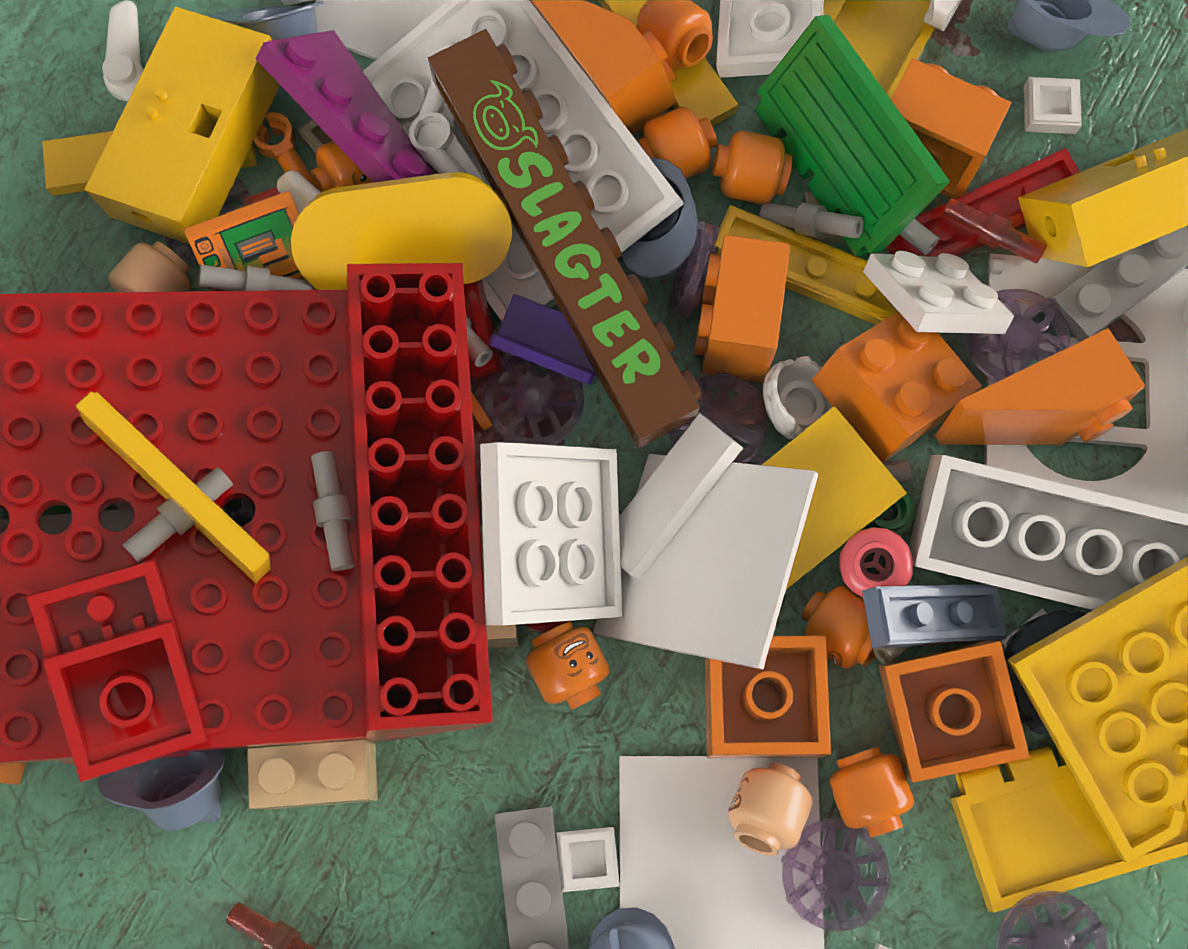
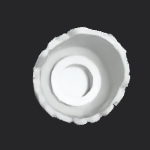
M810 356L800 357L795 361L792 359L780 361L771 367L764 379L763 398L767 414L775 429L787 439L793 440L832 408V405L812 382L814 376L823 366L820 367L818 363L812 361Z

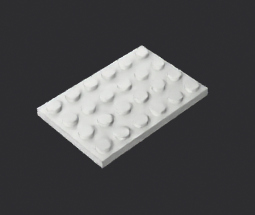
M447 0L363 70L368 80L409 137L410 126L418 117L432 82L428 57L487 29L495 45L498 46L504 43L511 53L518 71L513 77L521 91L529 88L536 97L543 114V119L539 120V123L547 137L555 134L559 138L569 160V164L564 166L573 183L581 180L585 184L595 205V210L590 212L599 229L606 226L610 229L619 245L621 253L684 204L530 0ZM455 122L454 134L486 183L490 185ZM426 161V163L429 165V167L431 168V170H432L433 172L436 171V170ZM512 224L511 245L504 261L493 273L482 279L486 300L502 322L513 294L520 295L550 308L557 304Z

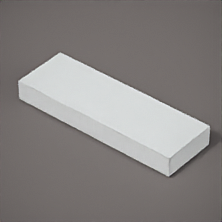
M700 413L619 516L621 567L628 574L639 580L743 449L741 445Z

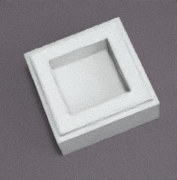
M1029 77L1024 85L1025 132L1076 134L1082 126L1080 79Z
M614 827L556 833L562 892L620 886Z

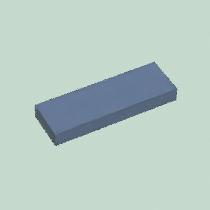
M994 585L876 586L862 591L872 649L970 644L988 640L1000 641L1007 639L998 589Z

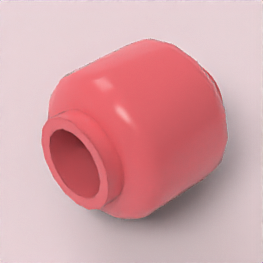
M871 527L858 531L845 542L840 552L839 570L842 579L854 594L862 598L863 590L876 586H907L913 575L914 560L910 547L900 535L888 529ZM875 552L873 560L864 563L866 556ZM880 555L885 559L884 568L878 563ZM875 567L879 573L871 574L865 568Z

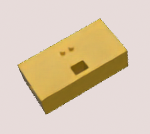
M174 7L84 189L110 218L190 244L184 231L185 228L218 217L266 116L265 114L280 86L255 59L263 43L272 41L269 35L180 7Z
M1188 128L1019 197L1034 257L1089 267L1188 226Z

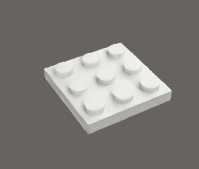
M502 442L480 444L486 625H513L623 617L616 449Z

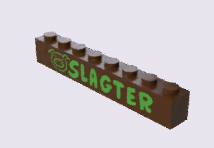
M484 29L428 57L432 80L491 187L505 199L516 232L595 374H597L600 383L637 449L694 420L700 409L697 401L702 399V393L695 378L688 369L680 372L670 355L671 352L675 351V346L669 332L661 321L653 324L643 305L648 303V298L640 281L633 273L626 277L618 263L617 258L621 257V250L614 235L607 226L599 229L590 212L595 210L592 197L585 184L581 180L573 183L564 166L569 164L566 151L555 134L547 137L539 123V120L543 119L539 103L529 88L521 91L513 77V75L518 73L517 67L506 45L502 43L496 46L487 29Z

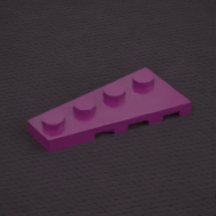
M334 30L263 43L255 59L373 183L434 175L429 165L415 149L408 135Z

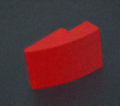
M156 558L41 590L27 596L45 655L43 664L80 782L207 741L193 685Z

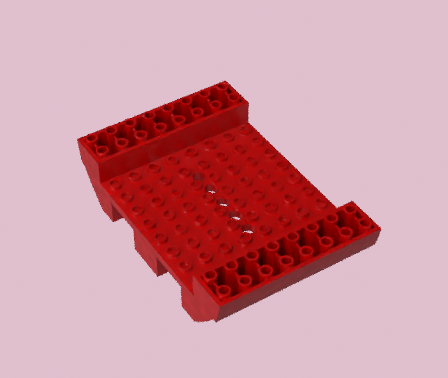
M462 263L347 264L345 290L0 294V508L7 510L10 517L8 527L0 534V764L57 760L67 765H75L43 664L45 655L27 596L41 590L138 563L122 544L160 514L157 508L167 501L85 424L76 405L90 392L94 394L97 392L195 485L215 468L219 467L233 485L213 502L223 509L228 501L235 498H243L250 501L256 509L255 515L249 523L240 527L269 554L270 570L255 584L193 525L181 536L175 532L142 560L156 558L207 737L206 742L154 759L189 757V751L298 743L312 744L362 739L375 743L457 730H468L493 722ZM325 451L334 452L341 493L348 496L352 520L347 523L355 566L339 571L331 570L324 528L317 526L313 502L318 499L311 456ZM114 503H125L130 505L135 513L130 526L118 532L108 531L103 528L101 516L104 510ZM55 505H63L70 508L73 515L72 522L65 531L58 534H47L41 531L39 521L46 509Z

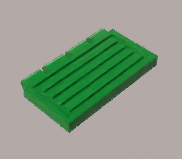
M830 15L815 16L757 92L762 100L756 107L755 112L772 137L781 139L786 136L782 141L785 153L792 155V165L799 176L804 180L815 174L807 187L817 202L826 207L827 212L862 217L864 225L859 238L842 236L854 255L859 257L868 251L870 254L883 251L946 187L950 180Z

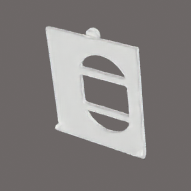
M989 254L987 286L997 292V299L1014 317L1005 334H986L985 388L1019 372L1020 353L1054 355L1079 342L1077 338L1026 334L1023 329L1032 318L1049 309L1047 305L1057 294L1099 263L1083 267L1039 257ZM1183 269L1119 317L1136 332L1142 343L1117 342L1129 361L1142 362L1145 365L1146 429L1114 426L1105 434L1087 443L1139 447L1143 449L1142 457L1130 470L1106 480H1076L1060 475L1043 465L1034 457L1026 445H984V465L1188 514V328L1183 318L1184 303L1188 297V269ZM1080 436L1077 437V438H1075V439H1073V440L1068 441V442H1080V443H1083V441H1082V439L1080 438Z

